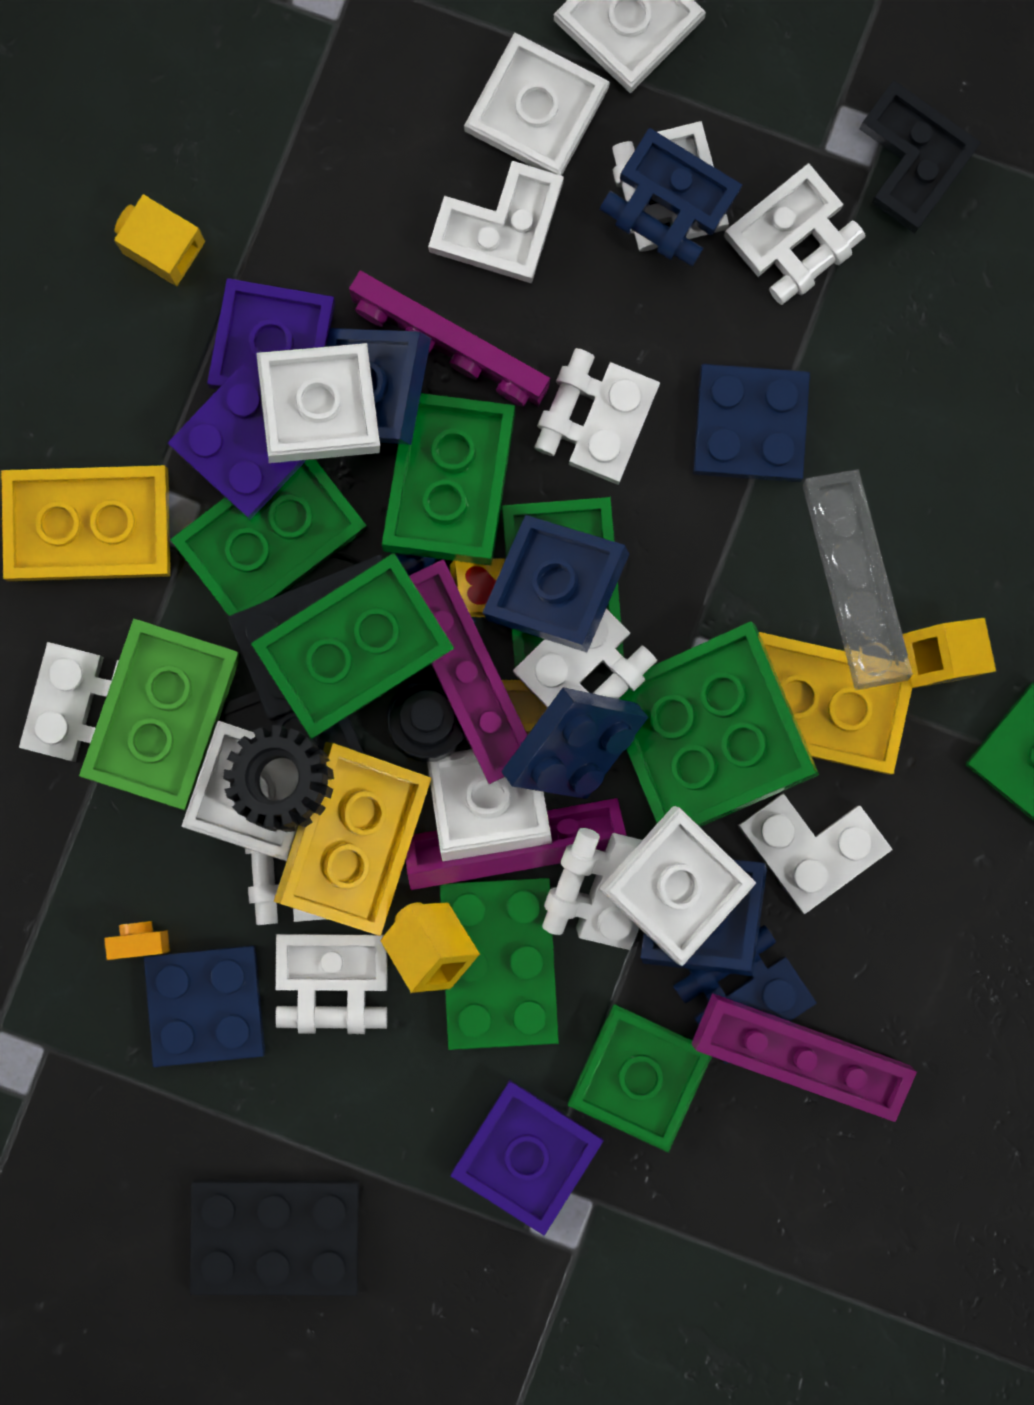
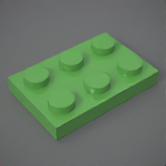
M133 618L79 776L187 811L241 654L237 651Z

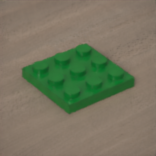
M752 621L651 666L642 675L645 681L634 692L628 689L619 698L637 703L648 716V719L636 733L632 744L627 748V752L656 823L673 806H676L701 827L819 775L758 629Z

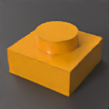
M152 921L119 925L120 936L104 938L107 960L170 952L168 930L153 932Z

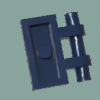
M649 128L620 173V180L636 189L630 200L626 201L610 191L599 210L617 220L615 226L628 234L635 231L659 246L657 252L672 260L675 256L693 267L704 248L686 238L688 232L694 225L712 236L741 191L742 184ZM651 199L678 215L671 227L644 212Z
M765 925L759 928L752 978L727 995H725L718 982L730 973L688 969L691 974L673 985L685 1004L701 993H704L709 1001L712 993L788 1021L793 1020L817 1003L785 956L770 966H765L759 954L776 944L774 937ZM706 1009L693 1017L698 1025Z

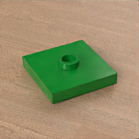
M1034 681L965 764L1033 821Z
M613 1003L567 1105L669 1153L712 1056L696 1051L691 1045L693 1040Z

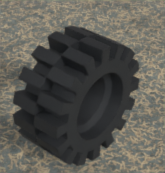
M272 725V730L269 731L263 727L253 730L255 737L252 739L246 736L242 737L237 742L242 749L238 754L233 751L230 752L227 760L233 762L231 770L224 769L223 779L230 782V788L224 790L227 798L235 802L232 808L239 815L247 818V821L277 832V830L284 832L295 831V826L297 825L306 827L313 823L310 816L314 813L321 816L326 807L321 805L324 797L331 799L333 789L328 786V780L334 779L333 769L329 768L326 762L330 761L327 754L318 748V744L299 731L292 728L288 730L278 725ZM278 758L290 759L298 770L299 778L296 789L285 799L269 800L260 788L259 781L263 768L272 760Z

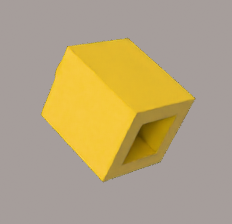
M144 194L136 206L130 204L123 210L114 229L115 233H117L114 241L122 254L176 287L205 243L198 227Z
M985 618L942 623L901 634L912 688L954 682L996 672Z
M416 902L407 905L396 914L395 923L380 940L411 993L451 989L480 955L448 902L431 904Z

